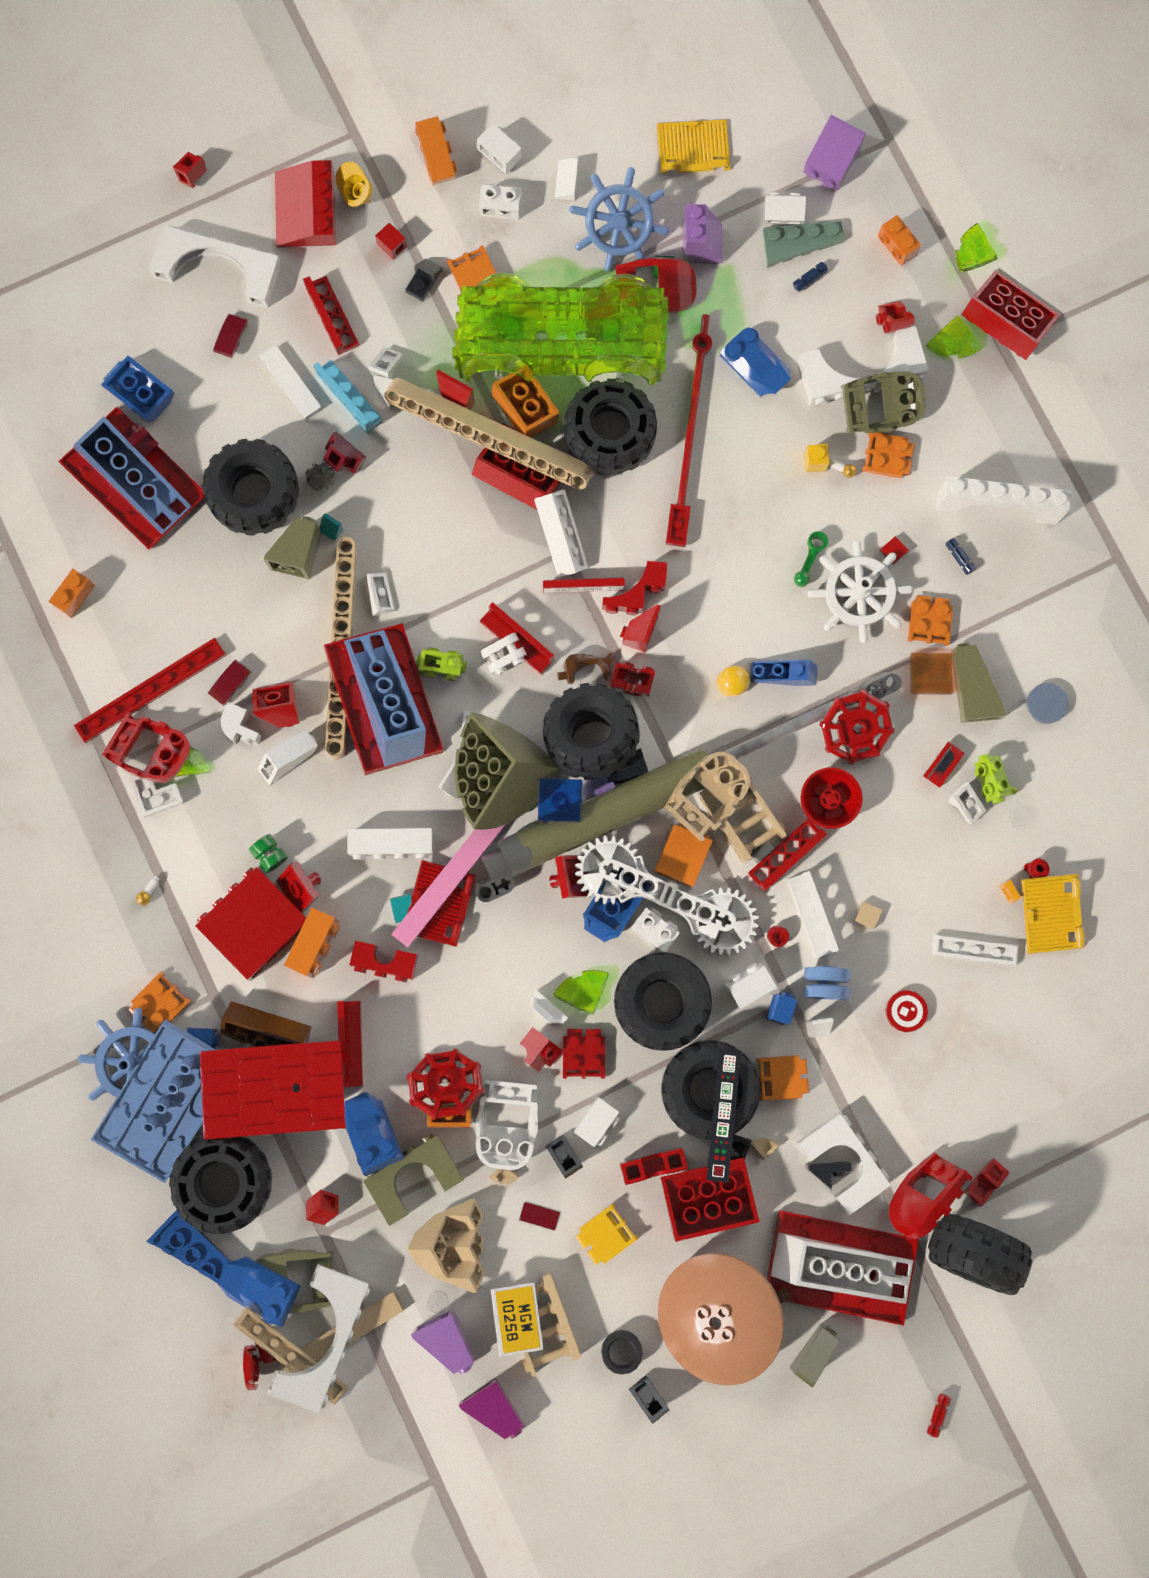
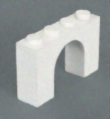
M837 1113L796 1143L809 1161H813L825 1151L837 1145H845L854 1151L859 1160L858 1175L851 1184L834 1195V1198L847 1215H851L891 1186L888 1182L890 1177L883 1168H878L875 1163L877 1161L875 1155L870 1150L866 1151L863 1146L865 1142L859 1133L854 1134L850 1128L852 1123L848 1117Z

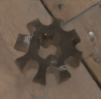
M323 461L320 465L317 462L312 463L313 468H307L305 473L308 476L305 479L307 485L312 486V489L317 492L321 488H323L324 492L329 490L328 485H333L335 482L333 477L335 475L334 469Z

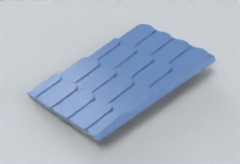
M164 1020L91 1140L165 1183L172 1173L176 1158L190 1144L203 1123L200 1051L216 1049L211 1048L191 1034Z

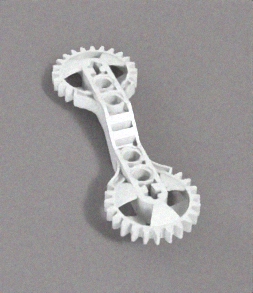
M604 836L603 842L596 838V845L589 842V850L582 848L585 856L577 857L582 862L575 864L576 868L581 869V871L575 873V876L581 877L577 884L585 885L581 889L582 892L589 890L588 898L595 895V902L603 898L604 905L607 899H610L612 905H614L616 898L620 903L635 897L651 900L669 911L682 916L690 926L692 936H700L697 943L704 941L703 949L708 946L711 947L710 953L717 949L719 956H721L723 950H725L727 956H730L731 949H733L737 954L739 953L738 946L746 949L744 942L751 944L752 940L749 936H756L752 928H758L759 925L753 923V921L759 917L752 915L756 908L749 907L752 900L744 901L745 894L738 897L739 890L731 894L730 888H727L726 893H723L722 888H719L718 894L713 889L699 895L685 893L667 882L652 876L645 868L642 856H634L637 849L630 851L631 843L624 846L623 838L618 843L615 836L612 837L611 841H608L607 837ZM617 846L621 847L617 859H612ZM594 849L604 858V861L601 863L592 852ZM611 865L614 872L618 873L619 869L623 871L620 873L619 880L615 879L617 874L610 873V875H606V870L603 868H608ZM589 871H598V872H599V873H592V874L583 875V872H589ZM626 873L632 874L635 879L634 882L631 884L625 883L623 875ZM602 880L606 881L602 894H598L597 892ZM644 882H651L654 885V890L652 892L644 891L642 887ZM732 898H735L736 900L731 911H728ZM688 900L691 903V909L688 911L683 910L680 907V902ZM707 908L711 913L710 918L703 919L699 913L700 909ZM715 912H717V918L723 919L724 917H727V922H729L730 924H727L723 927L721 926V921L716 919L714 923H712L711 920L715 917ZM739 918H750V920L736 922V919ZM734 929L742 942L738 944L728 931ZM718 932H722L717 945H713Z

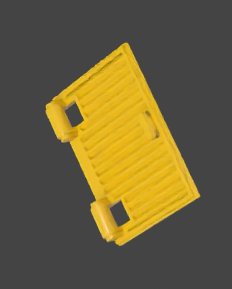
M727 119L657 123L660 174H667L668 170H677V173L714 171V168L723 167L724 170H731Z
M1078 874L1021 879L1027 954L1083 948L1085 938L1084 929L1082 928L1081 886ZM1064 883H1072V892H1065ZM1068 932H1075L1076 941L1069 942Z

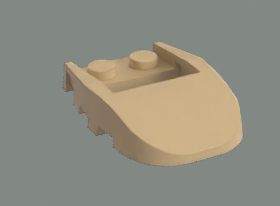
M727 752L711 753L699 761L678 782L664 809L672 814L698 840L703 842L705 834L711 829L716 830L722 825L721 822L736 811V805L740 799L743 800L750 786L749 773L733 755ZM693 778L721 803L710 819L682 794L684 788Z

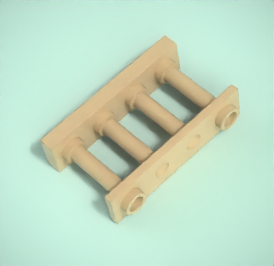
M751 781L748 788L749 794L744 796L743 800L740 799L735 809L738 811L754 800L761 811L736 827H731L727 821L729 819L728 816L721 822L722 825L718 827L743 865L752 859V851L776 835L781 840L787 836L785 833L787 831L786 827L781 821L776 820ZM706 789L699 792L698 798L710 816H712L719 808L716 804L718 800ZM766 817L772 828L750 843L743 844L739 839L740 834Z
M551 1272L543 1274V1281H540V1284L535 1286L536 1295L543 1292L544 1294L548 1293L551 1299L548 1305L538 1308L539 1318L550 1313L552 1315L556 1314L559 1322L555 1323L556 1326L541 1331L542 1340H545L557 1334L560 1336L564 1335L566 1343L561 1348L533 1359L530 1352L524 1353L526 1359L522 1360L527 1373L531 1372L532 1377L537 1376L535 1367L562 1356H572L573 1361L581 1358L579 1347Z

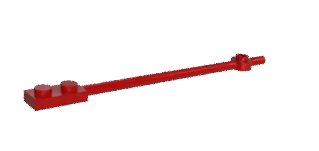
M707 314L702 315L700 333L693 338L692 349L697 353L678 499L677 504L670 505L665 545L686 547L691 506H685L704 357L712 348V339L708 335L710 316ZM703 343L705 347L701 348L699 347V344Z

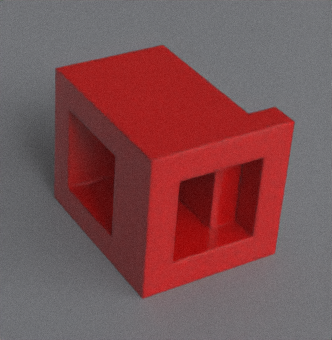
M187 152L173 166L179 182L192 189L195 187L194 183L207 171L204 159L190 152Z

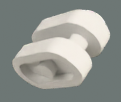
M512 633L480 651L483 659L490 657L492 661L487 666L491 674L496 673V675H499L508 670L506 666L512 663L516 666L525 661L524 656L527 654L524 648L517 649L514 644L519 641L516 633ZM507 648L510 654L500 659L497 653Z

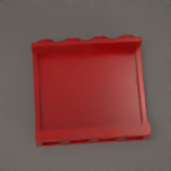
M258 867L247 870L243 875L244 879L239 884L237 882L228 889L229 893L224 898L220 897L212 905L214 908L209 913L204 912L197 919L198 923L195 925L248 981H251L299 934L307 918Z

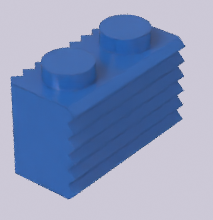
M784 991L773 995L766 1020L781 1025L790 1024V1020L793 1019L794 1008L797 1007L796 1003H798L796 999H793L794 995Z

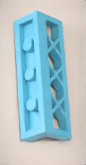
M329 360L323 366L318 362L313 365L316 375L366 433L383 421L381 416L332 360Z

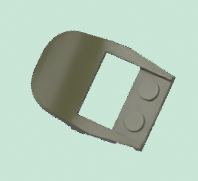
M882 372L867 375L841 385L847 424L846 432L849 434H854V432L886 433L902 426L912 425L923 416L926 408L923 382L919 376L912 372ZM881 381L885 421L869 424L864 384Z
M287 1249L278 1253L262 1255L255 1260L288 1278L287 1261L311 1259L312 1277L317 1264L334 1270L333 1251L322 1253L316 1252V1250ZM312 1287L313 1303L293 1305L289 1314L304 1313L331 1306V1303L322 1292Z

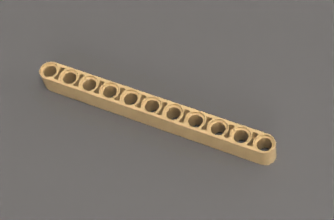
M401 378L393 379L384 393L385 400L391 405L573 488L584 489L593 474L592 467L581 460Z
M342 537L337 543L331 643L353 637L357 547L354 540L350 537ZM351 545L352 549L349 552L342 551L343 547ZM348 564L351 566L349 571H341L344 565ZM344 584L350 585L349 590L346 592L340 591V587ZM342 604L349 605L348 610L345 612L339 611V607ZM341 624L348 625L344 632H340L337 629ZM330 670L325 750L332 759L339 760L346 754L348 723L343 709L339 713L333 712V707L336 704H341L338 692L334 691L335 683ZM336 724L342 725V730L339 733L332 732V727ZM338 744L341 746V750L338 753H331L333 745Z

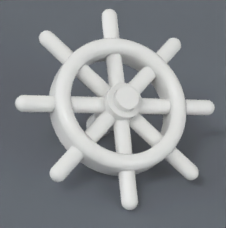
M856 540L853 542L854 557L842 561L837 566L826 556L820 557V563L830 570L831 574L825 589L809 590L807 595L810 598L826 597L828 607L834 614L824 625L826 631H830L839 621H842L848 625L859 627L860 642L865 644L868 641L867 626L875 624L883 618L895 628L901 627V621L889 611L894 604L896 594H910L913 592V587L895 585L894 578L887 569L896 559L895 553H890L880 563L875 559L862 557L861 542ZM855 568V581L844 571ZM863 568L873 571L869 577H863ZM879 577L885 587H872V584ZM837 578L849 588L835 589ZM871 595H886L884 605L882 606ZM850 596L842 606H840L836 597ZM856 602L858 616L848 613ZM865 602L877 612L866 616Z

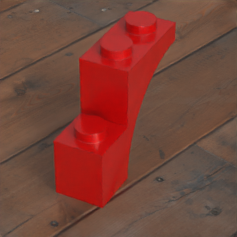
M647 561L645 572L640 581L632 589L621 595L603 597L602 610H606V613L617 614L618 611L626 612L627 615L632 616L642 613L645 590H649L648 592L654 594L665 591L668 562Z

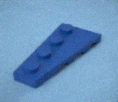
M176 1210L146 1242L160 1248L163 1252L172 1255L185 1265L194 1268L202 1275L218 1283L226 1263L231 1260L201 1231L185 1222Z

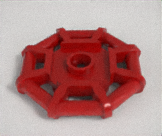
M863 689L860 692L844 697H836L823 721H820L819 724L824 736L825 751L847 761L849 765H854L855 762L871 757H879L891 734L895 732L889 712V703L878 699ZM859 701V705L847 709L845 706L846 704ZM868 702L877 708L872 712L866 708V704ZM840 709L843 713L838 716L837 723L832 722ZM881 715L884 726H879L878 717ZM857 723L859 725H863V727L859 729L860 732H856L855 730H853V727H855ZM831 729L837 730L838 739L833 741ZM879 733H882V735L880 736V738L874 746V737L876 735L878 736ZM842 744L850 747V751L847 753L839 747ZM869 747V750L857 753L858 749Z
M453 1048L451 1051L432 1054L428 1052L424 1054L425 1057L406 1077L409 1083L410 1105L431 1116L432 1120L455 1115H466V1111L480 1095H483L485 1090L482 1087L480 1063L468 1058L456 1048ZM449 1060L447 1062L436 1063V1061ZM456 1061H459L460 1063H462V1064L465 1065L466 1067H464V1068L460 1067V1068H459V1067L456 1066L455 1063H456ZM429 1065L430 1071L424 1075L421 1074ZM472 1074L473 1083H467V1075ZM444 1079H447V1081L450 1082L448 1086H442L439 1084H442ZM418 1082L423 1083V1091L418 1092ZM466 1091L471 1092L462 1103L461 1099L464 1097V1093ZM429 1098L434 1103V1106L431 1107L423 1100ZM455 1103L456 1107L441 1109L443 1104Z

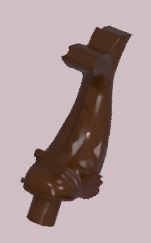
M610 653L605 658H598L589 654L569 655L563 663L564 672H557L558 681L566 680L567 684H573L578 670L581 667L597 664L601 668L602 675L607 680L610 677L609 666L613 662L612 655Z

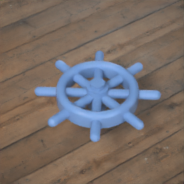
M633 167L627 169L624 184H613L604 187L597 174H592L591 181L598 192L593 196L587 208L574 205L569 208L570 213L585 216V226L589 235L576 243L575 249L581 251L591 243H594L597 248L607 253L604 265L606 272L612 270L615 256L628 255L634 252L638 260L645 259L646 257L641 247L646 243L651 232L663 235L669 233L668 227L653 224L654 218L651 208L652 203L664 196V191L659 189L645 197L639 190L632 187L635 174ZM615 194H621L618 209L610 197ZM630 195L639 203L626 211ZM603 201L610 211L609 213L596 211ZM643 210L644 221L631 219L632 216ZM594 219L608 222L598 230H595ZM628 227L641 229V232L634 238ZM613 230L610 244L600 239V237ZM622 232L628 244L617 246L620 233Z
M141 1008L134 1009L132 1027L122 1028L113 1032L104 1020L97 1021V1027L106 1038L99 1046L96 1056L82 1054L78 1057L80 1063L95 1064L96 1075L101 1084L89 1094L91 1101L96 1100L106 1091L114 1097L118 1096L122 1088L115 1083L126 1074L127 1079L129 1078L148 1047L147 1045L138 1053L140 1037L147 1040L150 1044L155 1036L154 1032L141 1027ZM131 1036L130 1051L126 1049L119 1039ZM112 1046L122 1058L107 1057ZM107 1065L116 1066L118 1070L109 1076Z

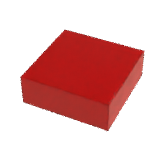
M896 536L880 549V552L885 557L890 553L896 554V559L892 565L897 563L909 551Z

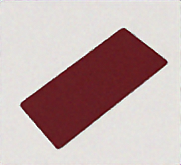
M524 1202L519 1220L555 1230L560 1212Z

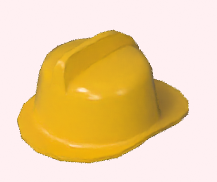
M354 162L343 163L336 172L335 183L345 202L352 207L371 203L370 198L373 188L362 169Z

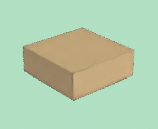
M862 902L854 921L874 930L882 910Z

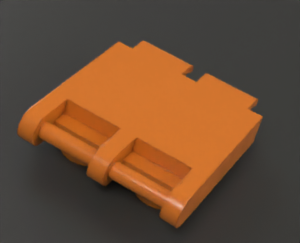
M483 245L468 254L467 252L463 253V256L454 260H446L462 296L466 295L468 300L481 296L480 289L482 288L485 294L498 288L497 282L499 277ZM481 252L480 255L475 256V257H473V258H471V259L469 258V257H471V256H473V255H476V254H478V253ZM465 259L464 262H461V263H459V264L453 266V264H455V263H457V262L462 261V260Z
M877 432L868 433L869 444L868 449L865 450L867 456L862 471L900 479L903 475L909 476L912 460L908 459L913 457L915 443L908 442L909 438ZM873 439H875L874 449H872ZM873 456L871 466H869L870 457Z
M916 596L915 601L911 602L907 641L918 640L926 641V644L934 642L949 646L953 606L949 605L948 598L935 597L934 602L931 603V596ZM913 634L926 635V637L913 636ZM932 636L943 637L944 639H935Z
M162 971L131 1001L134 1005L129 1009L133 1014L134 1009L141 1008L142 1019L145 1016L147 1017L142 1024L154 1033L159 1029L164 1020L171 1023L192 1001L189 998L186 999L177 990L178 987L172 985L164 977L165 974ZM160 980H162L170 989L168 990V989L160 982ZM173 993H175V994L183 1001V1003H181V1002L173 995Z
M799 1055L756 1058V1062H759L760 1101L802 1098V1094L809 1093L808 1078L801 1079L800 1075L808 1074L807 1059H799ZM763 1062H765L766 1077H764ZM764 1081H766L767 1096L765 1095V1082H764Z

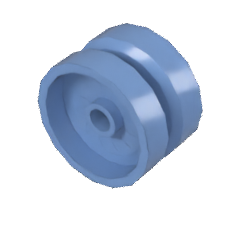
M835 966L804 968V979L817 982V984H807L804 986V998L850 1000L851 989L847 986L837 985V983L851 981L850 969Z

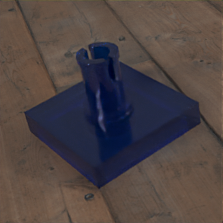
M540 778L538 821L581 823L582 779Z

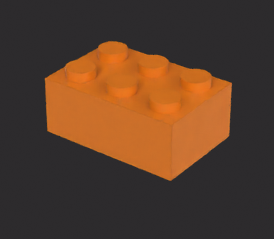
M527 365L493 383L491 395L517 432L532 438L558 423L560 412Z
M311 908L284 966L310 978H313L314 975L317 976L322 967V964H320L322 957H326L331 949L330 940L332 936L336 937L341 926L338 925L340 921L315 908Z

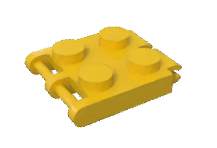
M614 1203L579 1227L581 1232L575 1236L584 1249L589 1245L592 1246L587 1251V1254L595 1265L601 1261L606 1264L639 1239L627 1226L626 1219H622ZM609 1211L613 1212V1214L618 1219L619 1223H617V1221L614 1219V1217ZM622 1226H623V1228L626 1230V1232L628 1233V1235L631 1237L630 1239L627 1237V1235H626V1234L624 1233V1231L622 1230V1228H621Z

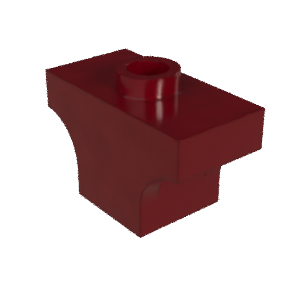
M138 423L130 426L124 435L144 458L159 444Z
M337 431L332 433L324 448L327 452L323 460L337 472L347 470L356 474L366 459L362 452Z

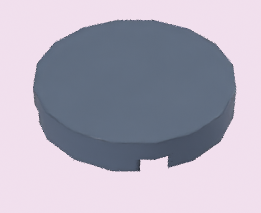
M1043 683L1030 691L1026 699V708L1035 721L1042 724H1052L1065 716L1068 710V698L1061 687L1053 683Z

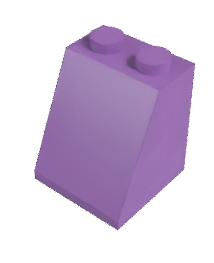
M831 114L805 163L803 172L809 178L822 182L826 187L838 190L860 153L866 133Z
M686 204L682 224L683 260L688 263H723L721 222L706 204Z
M454 1310L414 1328L411 1334L412 1338L453 1374L459 1372L461 1375L472 1369L471 1366L474 1364L475 1355Z

